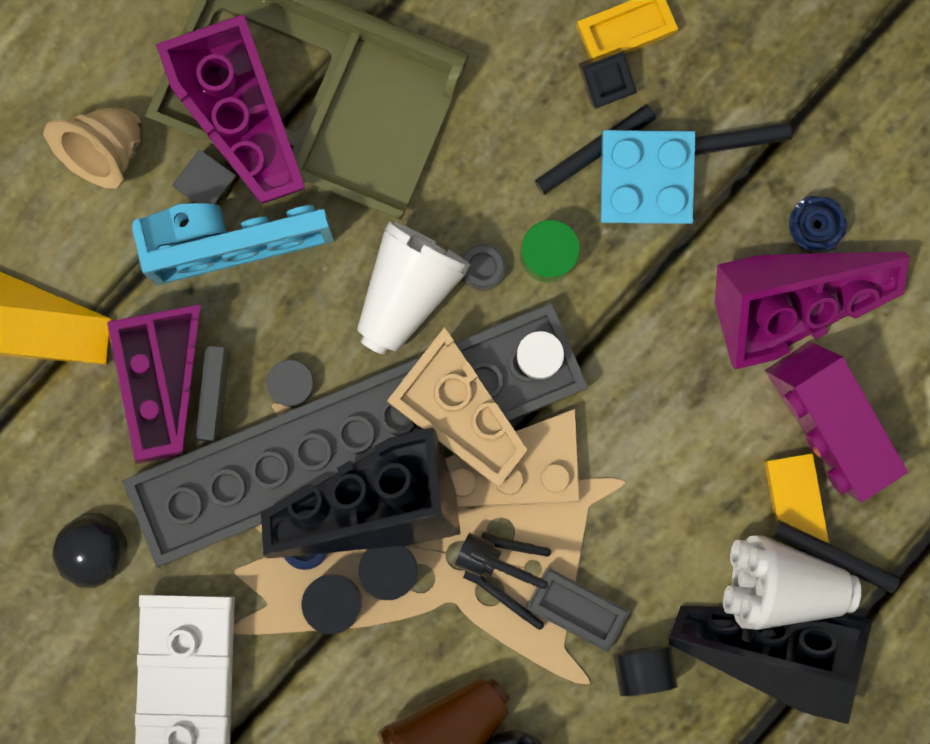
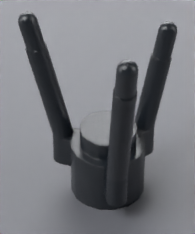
M483 531L481 537L469 532L455 563V567L465 571L463 578L480 586L536 629H543L544 623L482 574L491 577L496 569L523 582L546 589L548 587L546 580L500 560L502 551L494 547L545 557L551 555L550 548L499 538Z

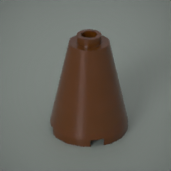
M478 677L384 726L378 731L377 736L381 744H487L509 713L505 705L509 701V697L494 679L486 682Z

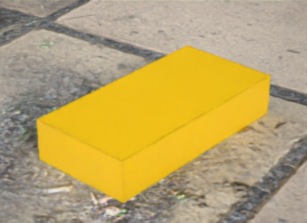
M630 0L577 21L576 25L590 59L618 48L623 49L625 54H628L675 35L678 31L666 0Z
M813 454L764 462L775 522L781 520L829 543ZM778 540L780 543L785 544V545H787V546H789V547H792V546H790V545H788V544H786V543H784V542Z

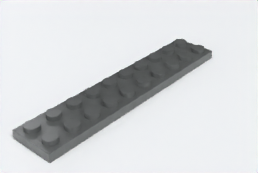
M552 303L455 343L509 422L588 389ZM537 331H544L554 335L561 342L564 350V359L558 372L550 378L541 380L530 378L524 374L517 362V350L520 342L527 335ZM420 358L122 480L156 567L160 568L261 526V512L309 484L316 486L339 473L338 467L348 461H351L353 464L377 451L375 446L388 438L423 430L387 402ZM440 443L442 450L446 449V447Z

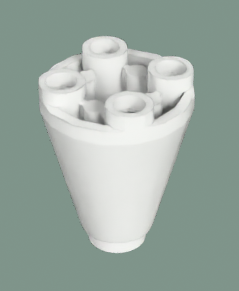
M749 536L746 540H735L731 547L732 580L731 585L727 586L724 591L723 608L726 613L734 614L735 620L741 628L758 630L843 616L846 612H855L859 606L861 599L860 580L857 576L850 575L845 569L765 536Z

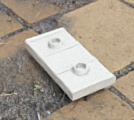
M139 595L140 621L137 654L135 744H230L235 597Z

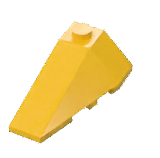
M0 271V356L108 365L110 338L107 322L112 321V319Z

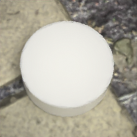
M537 331L527 335L520 342L517 350V362L524 374L533 379L541 380L552 377L558 372L564 359V350L561 342L554 335L544 331Z

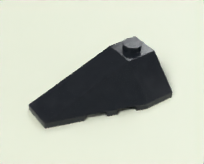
M432 427L388 438L375 446L377 451L354 464L348 461L338 467L339 473L316 486L309 484L262 511L263 556L269 559L416 545L461 534L456 490L435 429Z
M680 606L668 644L803 713L849 724L873 620L845 613L843 616L757 630L741 628L736 622L734 614L726 613L723 607Z

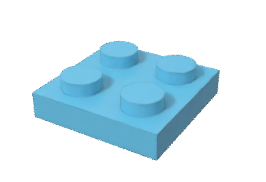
M602 130L600 222L693 224L695 131Z

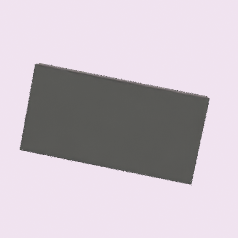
M208 346L205 350L196 428L197 439L204 442H217L221 437L230 352L224 347Z
M546 567L541 578L548 582V587L546 589L536 587L525 608L609 653L630 611Z

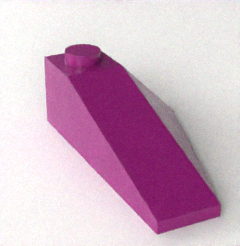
M244 14L156 44L171 89L261 204L305 190Z
M906 252L757 255L718 264L715 306L731 365L736 370L777 360L791 353L789 346L809 335L816 340L827 334L828 325L848 315L856 319L903 295L910 256Z

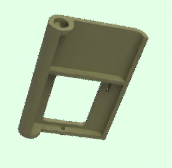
M197 0L181 35L211 26L214 17L219 12H228L235 16L244 14L247 21L330 54L331 62L302 128L297 131L284 128L290 146L293 148L292 152L302 180L401 220L407 210L469 60V54L336 0ZM164 72L145 117L214 144L173 92L166 72Z

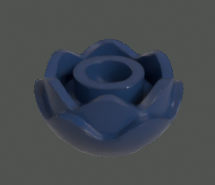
M808 196L802 199L791 212L789 229L794 241L801 248L811 252H825L835 248L847 231V220L839 203L834 199ZM814 221H819L821 223V227L819 229L813 226Z

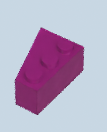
M201 304L107 322L135 465L181 456Z
M808 341L764 370L783 398L789 411L806 434L804 436L809 446L818 457H822L830 469L826 472L827 477L840 495L847 493L863 503L908 473L843 356Z

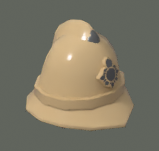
M108 107L86 115L79 114L70 119L48 121L43 131V136L53 154L71 172L95 185L117 189L124 180L123 173L127 170L129 161L136 157L140 150L142 123L140 117L130 110Z

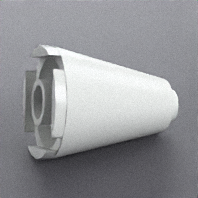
M389 221L384 230L357 331L363 335L361 343L382 355H385L388 349L398 351L466 275L471 264L450 249L446 253L431 238L405 225Z

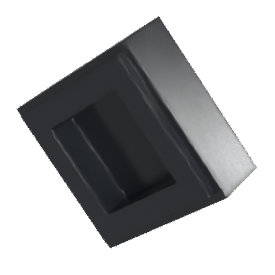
M621 48L578 64L591 106L594 109L637 93L625 52Z

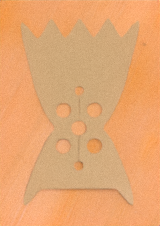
M278 403L272 404V408L277 416L294 410V408ZM615 478L579 480L580 501L576 503L475 507L474 509L459 507L458 515L461 534L406 546L413 553L417 564H425L433 570L435 575L433 587L425 593H416L410 590L407 594L395 600L377 599L363 588L359 579L358 568L360 560L367 549L328 553L322 564L309 570H300L292 567L284 557L269 559L264 557L239 567L234 571L236 576L257 592L267 603L266 607L234 624V634L264 635L316 631L306 622L302 613L301 602L304 591L311 582L319 577L341 575L353 581L362 596L361 614L350 628L369 627L407 619L429 612L446 602L456 604L475 625L537 665L574 683L589 685V678L564 647L567 630L531 612L544 623L543 629L538 630L501 602L494 606L481 604L475 595L477 584L463 578L464 570L452 568L446 560V553L443 552H446L452 543L465 541L469 532L481 537L483 531L486 532L488 524L493 519L505 518L515 528L514 541L550 548L551 555L545 557L494 547L502 551L500 560L516 565V567L523 570L528 561L536 560L542 566L539 578L542 577L546 567H549L576 582L588 509L593 503L621 488L625 481ZM262 525L256 527L262 533ZM496 569L491 576L497 578L503 584L506 594L523 607H526L536 586Z

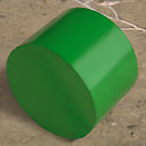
M556 220L541 221L533 225L523 238L520 250L522 266L528 275L537 281L544 283L560 281L571 273L577 262L580 249L579 241L574 231L566 224Z

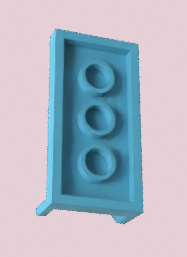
M177 204L169 209L138 218L132 223V231L142 272L157 286L334 242L325 210L315 211L313 205L287 211L288 218L269 222L268 217L252 218L241 223L242 229L228 233L221 206L215 204ZM189 220L186 226L180 227L183 221Z

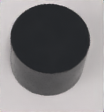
M406 546L367 549L360 560L358 574L363 588L370 595L381 600H395L407 594L414 586L418 576V565L413 553Z
M341 575L319 577L311 582L304 591L301 602L302 613L306 622L314 630L324 634L341 633L353 626L361 614L362 596L360 590L353 581Z
M670 645L640 648L613 654L620 696L652 694L678 687Z

